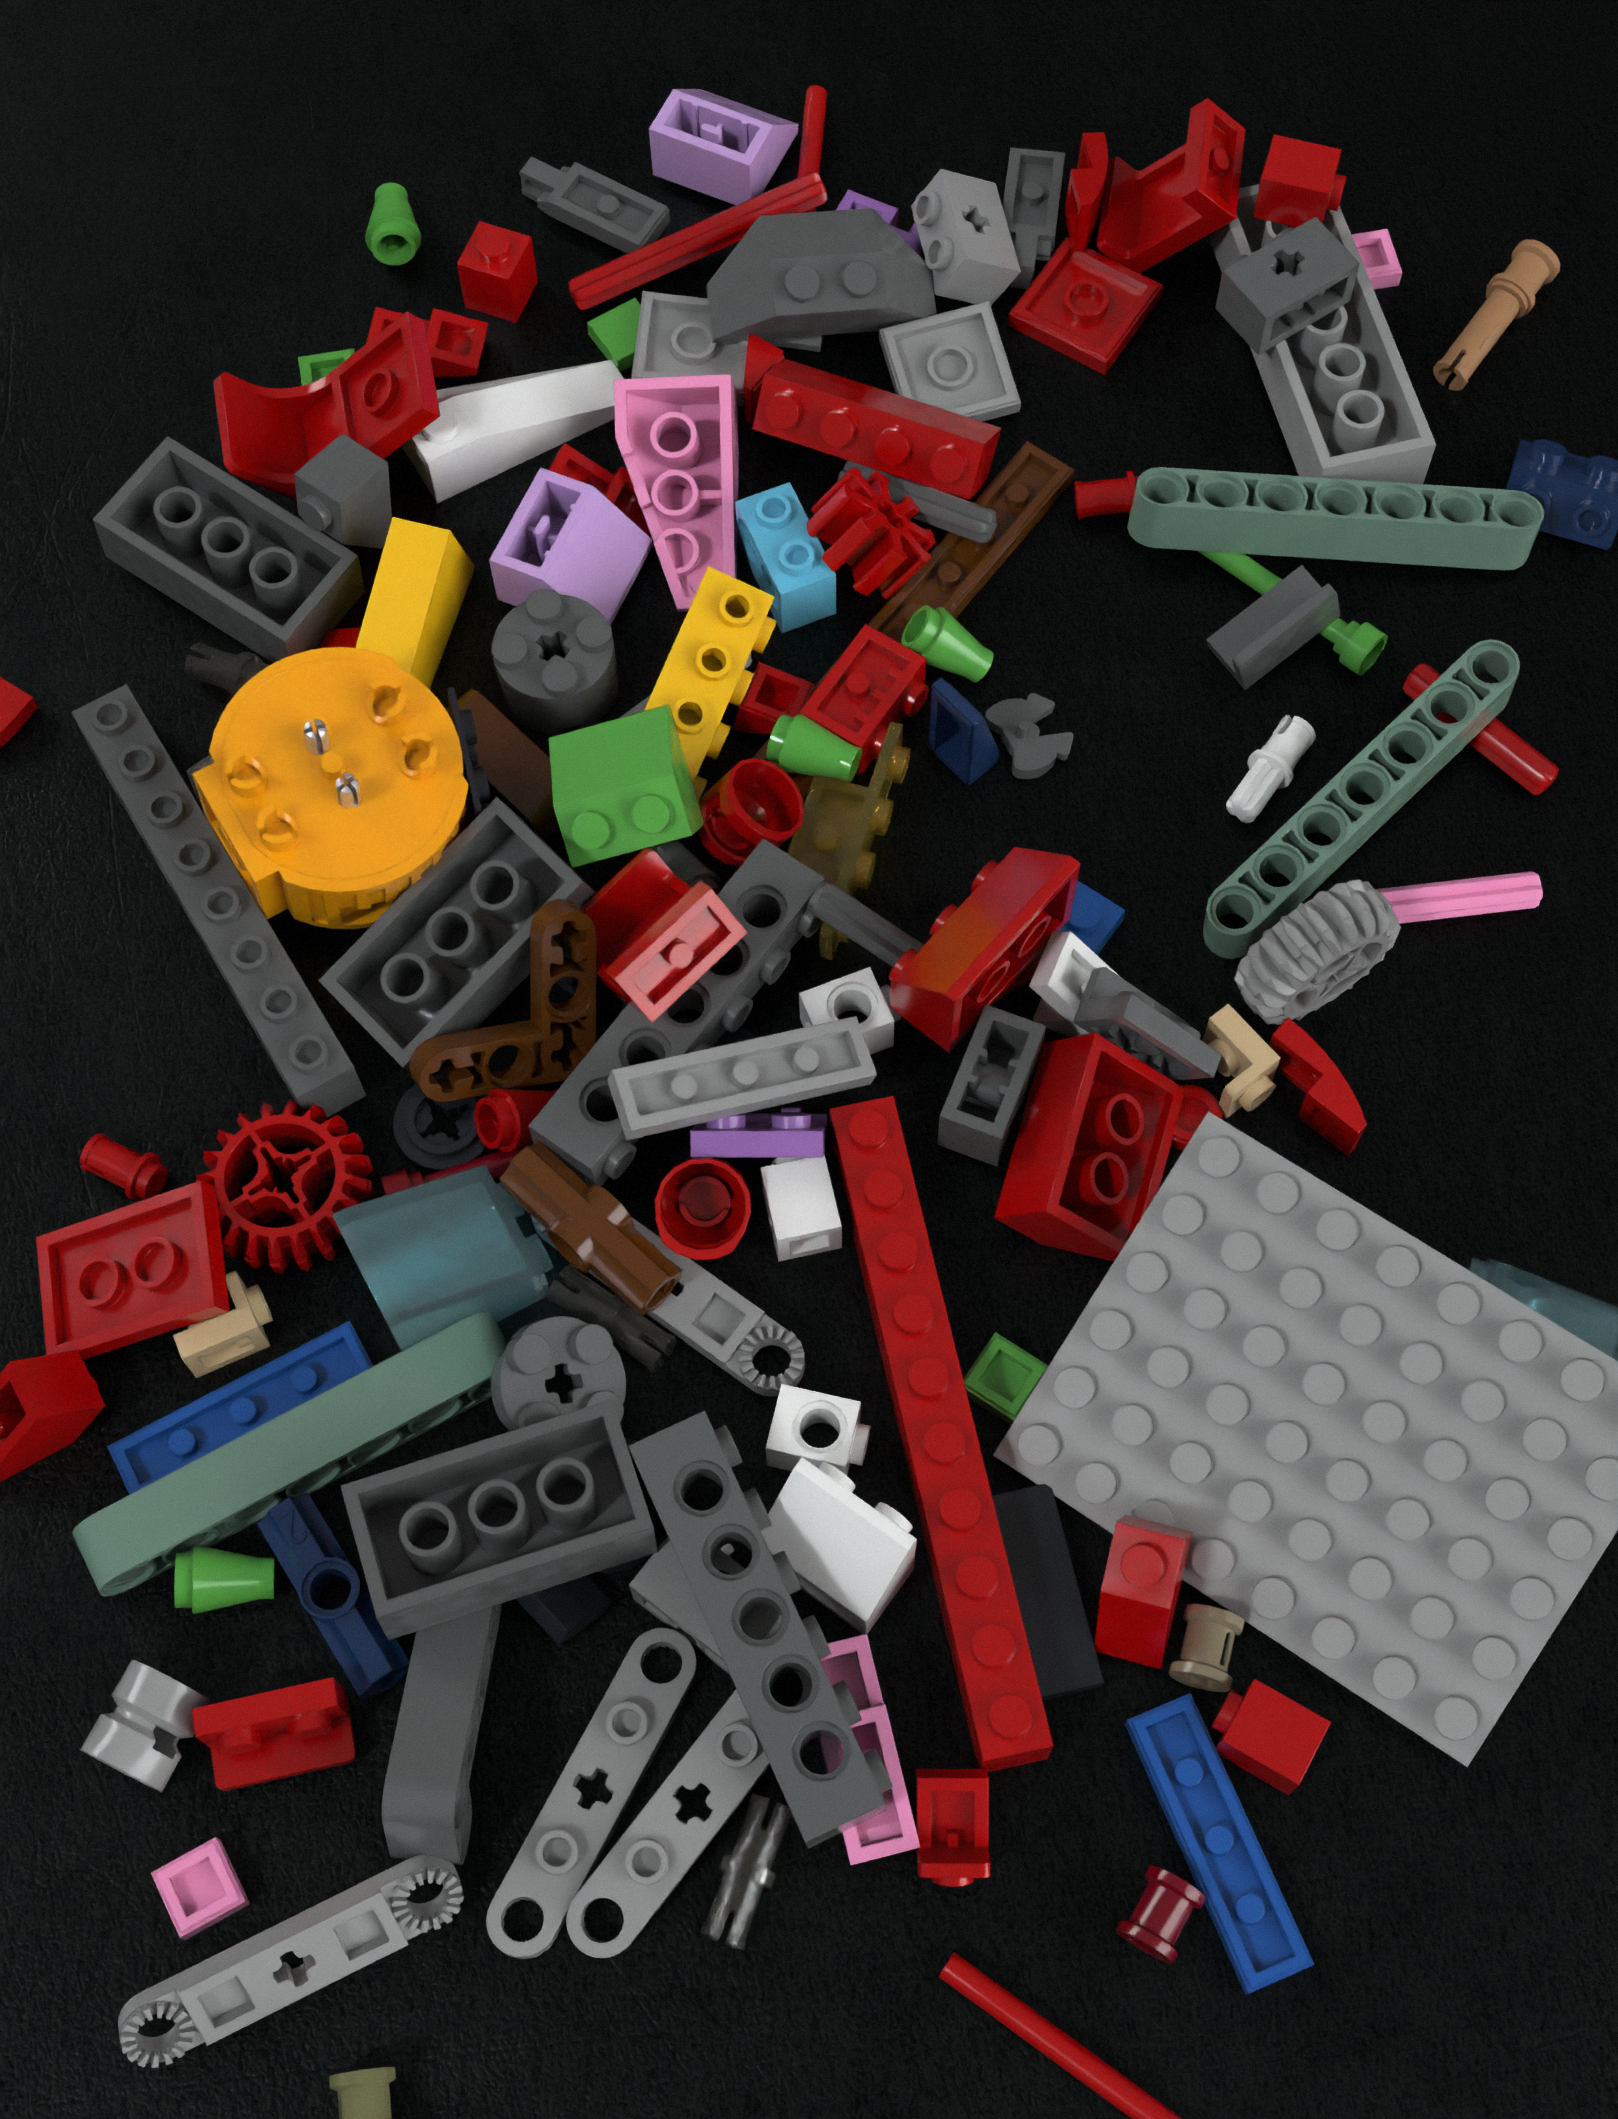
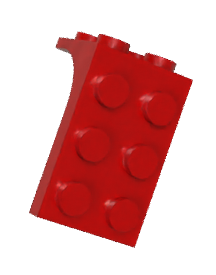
M405 312L328 375L313 383L293 388H267L249 383L227 372H223L213 382L223 461L227 470L233 475L296 502L294 474L342 433L380 458L385 459L440 417L425 321L409 312Z

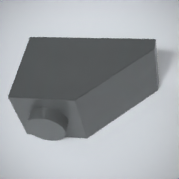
M342 433L294 474L298 515L301 516L309 527L316 531H324L343 545L383 549L392 520L388 462Z

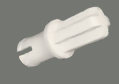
M1286 715L1281 719L1273 735L1262 749L1254 751L1249 756L1247 762L1249 771L1226 802L1228 812L1237 816L1241 822H1253L1276 789L1285 788L1292 782L1295 765L1316 738L1314 729L1306 720L1298 716H1294L1291 719L1290 715Z

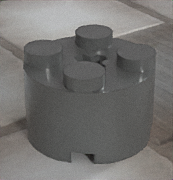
M539 589L532 592L526 601L508 612L498 625L492 643V656L497 678L509 713L521 725L541 734L559 735L561 734L560 729L579 726L581 729L592 726L609 712L618 693V669L614 641L609 622L593 605L573 596L558 594L551 589Z

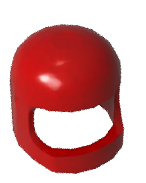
M757 758L742 760L700 799L699 808L704 825L696 832L702 845L713 857L727 865L740 867L763 838L778 847L801 827L804 817L803 798L796 783L780 767L770 761Z
M690 1157L676 1164L661 1181L655 1198L656 1223L661 1241L676 1254L694 1260L717 1259L733 1252L745 1233L751 1214L750 1189L742 1173L728 1161L716 1157Z

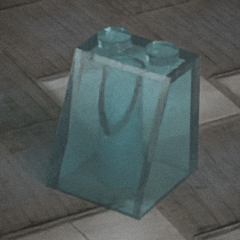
M486 1165L353 1205L332 1214L401 1351L471 1315L490 1312L494 1315L496 1321L499 1322L551 1295L544 1273L553 1269V1264L536 1233L527 1238L524 1237L515 1220L524 1215L521 1205L512 1196L507 1194L500 1183L496 1185Z

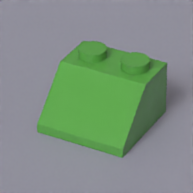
M669 704L549 738L553 807L572 868L692 836L704 825Z

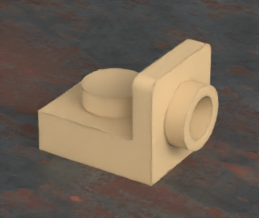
M1229 1004L1225 1005L1209 1018L1202 1041L1222 1054L1217 1071L1226 1077L1232 1075L1235 1078L1225 1086L1219 1101L1222 1115L1228 1118L1241 1107L1247 1112L1254 1110L1270 1096L1276 1087L1272 1080L1281 1058Z
M236 1270L226 1274L227 1287L236 1309L188 1325L187 1330L173 1335L182 1360L196 1378L270 1347L262 1325L273 1321L264 1295L258 1284L247 1288Z

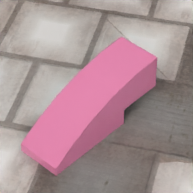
M864 1634L828 1643L831 1655L820 1659L831 1686L842 1680L845 1681L862 1718L861 1721L850 1726L862 1752L873 1747L876 1748L893 1785V1788L881 1793L886 1803L885 1812L842 1832L850 1865L920 1848L868 1636ZM819 1737L828 1774L840 1765L843 1758V1749L834 1739Z

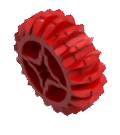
M291 1099L287 1102L283 1114L276 1115L272 1105L263 1102L260 1111L262 1118L252 1122L246 1114H238L237 1122L241 1130L235 1135L229 1131L218 1129L217 1139L224 1149L222 1151H204L203 1161L211 1171L196 1175L197 1181H203L216 1187L221 1239H224L222 1247L227 1255L236 1258L244 1253L245 1262L250 1268L255 1270L268 1258L273 1271L281 1275L288 1265L289 1258H295L301 1270L309 1271L312 1263L310 1254L320 1251L325 1259L333 1261L335 1251L331 1245L333 1240L338 1238L343 1242L354 1243L355 1234L348 1224L349 1221L367 1222L369 1212L360 1201L374 1198L375 1188L372 1182L365 1178L372 1174L373 1165L369 1156L361 1154L364 1144L360 1136L355 1133L347 1134L348 1126L340 1116L336 1115L326 1121L327 1116L324 1109L316 1103L302 1116L299 1104ZM287 1147H306L303 1151L295 1154H284L277 1151ZM258 1161L256 1176L251 1182L242 1187L244 1194L238 1197L239 1188L245 1174ZM274 1170H278L285 1181H292L294 1185L292 1189L299 1200L298 1203L295 1204L287 1192L280 1193L278 1189L280 1184L273 1173ZM335 1175L334 1185L328 1199L315 1213L313 1211V1201L316 1195L329 1185L327 1179ZM278 1218H287L296 1223L295 1225L281 1228L263 1227L255 1224L261 1221L265 1225Z

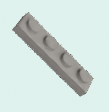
M854 1016L613 1069L609 1074L607 1082L625 1138L630 1140L870 1085L877 1076L858 1019Z

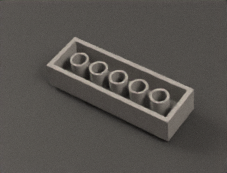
M1260 184L1239 188L1236 219L1209 234V240L1221 272L1236 257L1244 254L1249 256L1271 243L1281 231L1287 228H1297L1253 218ZM1339 205L1338 211L1326 210L1323 225L1360 263L1350 301L1260 355L1252 348L1251 351L1299 476L1423 484L1436 443Z

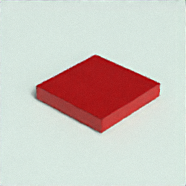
M1066 237L1010 311L1008 326L1105 375L1161 299L1163 285L1088 247L1085 251H1074L1070 238Z

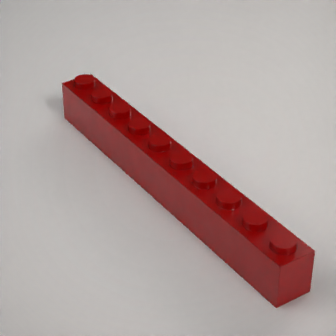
M894 1096L831 1108L830 1139L978 1769H987L988 1772L1046 1760L1053 1748V1742Z

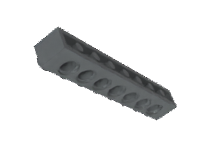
M127 684L72 711L71 713L89 748L291 1095L299 1104L302 1114L304 1115L316 1103L324 1109L326 1116L329 1117L365 1097V1091L352 1062Z

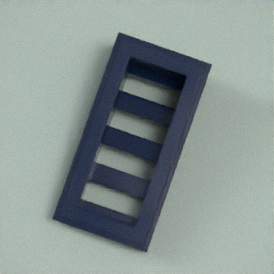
M942 677L932 684L928 748L965 784L971 785L999 762V749L982 714Z

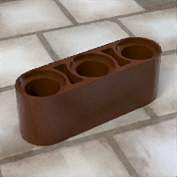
M469 689L457 699L459 708H471L478 744H475L478 766L483 765L485 768L491 802L498 797L546 841L560 829L553 807L550 758L482 694L474 689Z

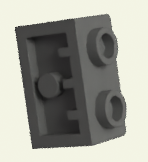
M1100 967L1092 970L1073 1023L1088 1033L1096 1032L1172 1081L1214 1078L1222 1054L1201 1041V1035L1196 1029L1189 1026L1188 1022L1108 968Z

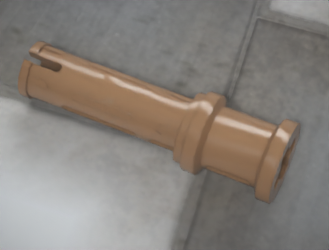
M1528 239L1519 242L1512 252V262L1503 273L1494 275L1490 280L1486 290V301L1443 358L1433 367V374L1441 385L1444 386L1454 372L1456 377L1450 383L1448 389L1454 391L1462 390L1468 383L1470 376L1512 320L1527 315L1535 305V294L1541 286L1552 282L1560 272V262L1557 255L1544 243Z

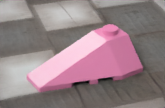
M731 374L614 379L615 438L644 514L678 612L688 611L708 566L737 579L738 538L735 501H738L739 459L737 392Z

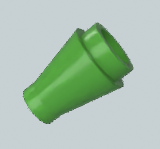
M385 183L377 188L374 207L365 235L366 244L374 257L387 265L407 263L414 257L421 245V233L408 202V193L403 186L397 183Z
M929 605L920 607L910 618L902 635L901 644L927 658V665L963 676L974 683L980 681L985 676L993 661V652L982 646L944 607L936 609Z
M798 713L795 717L782 714L779 717L771 733L766 752L767 760L777 763L778 767L785 772L835 778L848 783L853 780L862 756V748L849 744L801 713Z
M194 1545L193 1552L176 1553L175 1608H192L194 1615L259 1599H274L275 1557L260 1558Z

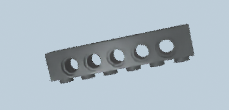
M763 838L717 894L748 933L653 1023L628 1004L528 1127L533 1144L535 1145L539 1141L543 1143L589 1187L593 1184L602 1187L609 1177L614 1180L619 1178L631 1164L636 1154V1147L634 1145L641 1137L626 1140L619 1117L609 1122H601L592 1117L599 1108L615 1105L607 1082L611 1070L632 1066L644 1057L663 1059L713 1048L726 1030L731 1033L735 1032L748 1017L753 1006V1000L751 999L765 982L772 985L783 974L791 958L789 951L801 936L810 938L823 923L821 919L809 912L807 905L816 888L821 883H825V878ZM759 916H768L777 921L772 926L766 928H757L749 924L752 919ZM723 962L733 963L740 967L736 972L729 975H717L710 971L715 965ZM685 1009L696 1010L702 1014L694 1022L686 1024L678 1023L671 1019L674 1014Z
M702 1411L629 1445L628 1447L807 1848L809 1849L885 1812L886 1803L881 1793L893 1788L891 1780L876 1748L873 1747L864 1752L860 1749L850 1727L862 1720L844 1680L831 1686L820 1662V1659L831 1655L829 1646L815 1616L811 1615L801 1620L790 1594L801 1590V1586L785 1551L783 1550L771 1555L761 1530L772 1526L755 1487L742 1492L732 1471V1467L743 1463L726 1424L714 1430L706 1412ZM700 1481H713L723 1488L722 1497L716 1506L708 1510L699 1511L690 1508L685 1503L686 1494L694 1484ZM730 1543L743 1544L752 1551V1559L749 1566L741 1573L735 1575L723 1574L714 1567L716 1553L723 1546ZM762 1606L775 1609L782 1616V1624L773 1637L766 1640H755L743 1632V1621L751 1610ZM789 1671L801 1672L812 1682V1691L808 1699L794 1707L783 1706L772 1697L774 1682L780 1675ZM818 1737L834 1739L843 1749V1758L840 1765L828 1774L819 1775L812 1773L802 1764V1753L805 1746L811 1740Z

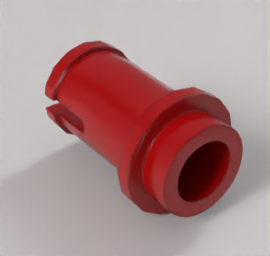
M1130 470L1126 471V477L1087 482L1075 481L1074 491L1078 520L1085 517L1129 512L1130 514L1139 476H1134L1133 471Z
M102 1133L95 1134L87 1142L80 1157V1163H82L80 1166L81 1170L89 1174L93 1173L124 1188L126 1197L133 1201L159 1195L167 1181L168 1168L161 1164L160 1156L152 1152L145 1153L144 1155L139 1154L111 1140Z

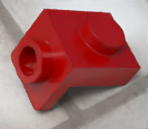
M916 1769V1831L920 1848L916 1849L919 1877L932 1878L934 1883L949 1887L965 1886L973 1883L975 1878L990 1877L989 1777L987 1769Z

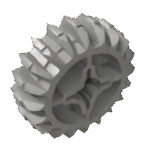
M1360 879L1335 884L1327 892L1319 891L1313 899L1304 904L1300 903L1287 916H1281L1280 921L1274 927L1264 931L1263 937L1259 942L1250 946L1248 955L1241 959L1234 978L1241 990L1243 999L1254 1014H1259L1266 1024L1282 1025L1288 1017L1291 1020L1294 1018L1300 1020L1307 1013L1316 1011L1321 1006L1336 999L1337 996L1347 989H1352L1353 984L1360 978L1368 975L1370 969L1384 959L1385 952L1394 946L1401 926L1391 909L1392 905L1369 882H1362Z

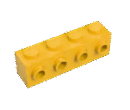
M708 566L644 709L646 711L663 705H670L698 802L707 783L706 779L697 776L705 756L717 759L731 726L720 722L729 702L738 707L740 706L754 673L744 669L751 650L763 653L777 622L767 616L775 596Z

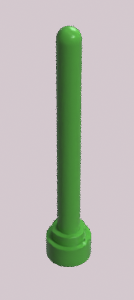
M1198 551L1261 595H1264L1282 581L1281 578L1245 554ZM1337 618L1319 632L1320 635L1334 643L1333 651L1340 655L1339 662L1359 676L1363 675L1375 663L1388 640V636L1368 622L1360 625L1356 621H1352L1348 624L1340 618Z

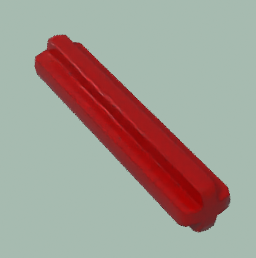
M1421 663L1408 675L1403 685V690L1413 700H1416L1441 674L1428 664ZM1434 714L1443 723L1452 724L1458 722L1450 714ZM1494 718L1469 742L1471 746L1533 795L1539 796L1546 791L1558 775L1559 769L1554 763L1497 718Z

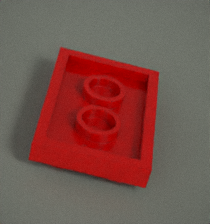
M203 1181L191 1183L36 1237L46 1355L78 1350L82 1360L230 1312L216 1187Z

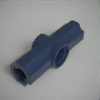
M306 1492L296 1497H289L269 1509L267 1515L257 1525L297 1591L301 1605L311 1615L358 1697L363 1701L371 1696L382 1694L402 1681L403 1677L408 1673L410 1659L397 1638L387 1639L376 1618L367 1584L354 1568L311 1494ZM336 1581L349 1582L351 1584L350 1595L341 1607L333 1610L320 1608L319 1602L323 1589Z

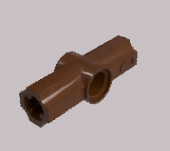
M540 1141L530 1147L526 1146L510 1161L508 1168L500 1177L501 1187L526 1212L531 1214L546 1228L547 1237L568 1262L582 1272L587 1273L591 1270L641 1317L649 1311H654L670 1295L672 1289L681 1279V1270L634 1228L635 1225L630 1214L611 1193L597 1184L589 1187Z

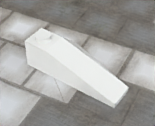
M607 360L436 390L440 417L404 443L402 448L435 501L440 503L615 419L614 379L624 378L613 361Z

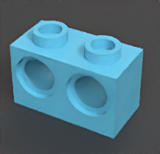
M788 482L735 501L738 544L760 589L775 596L770 610L781 632L785 633L836 614V574L821 558L825 552L818 537L815 536L813 538L808 534L806 523L809 519L791 483Z

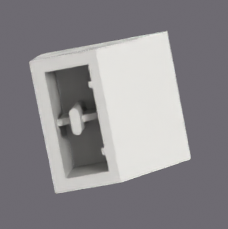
M802 1457L793 1468L768 1514L772 1526L761 1530V1534L771 1555L783 1550L785 1551L803 1591L862 1634H868L914 1570L917 1539L909 1534L913 1527L903 1515L887 1504L879 1502L873 1508L852 1492L856 1488L855 1484L833 1465L822 1462L817 1468Z

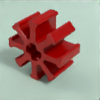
M854 467L849 469L811 508L815 515L806 523L808 534L813 538L816 536L832 545L821 558L833 572H836L845 562L852 567L855 581L853 588L856 591L868 596L878 587L882 591V596L888 599L931 560L932 557L927 551L936 543L934 534L930 529L925 530L910 521L920 511V508L911 497L906 495L897 505L891 500L887 485L889 479L886 476L874 471L865 480L861 475V471Z

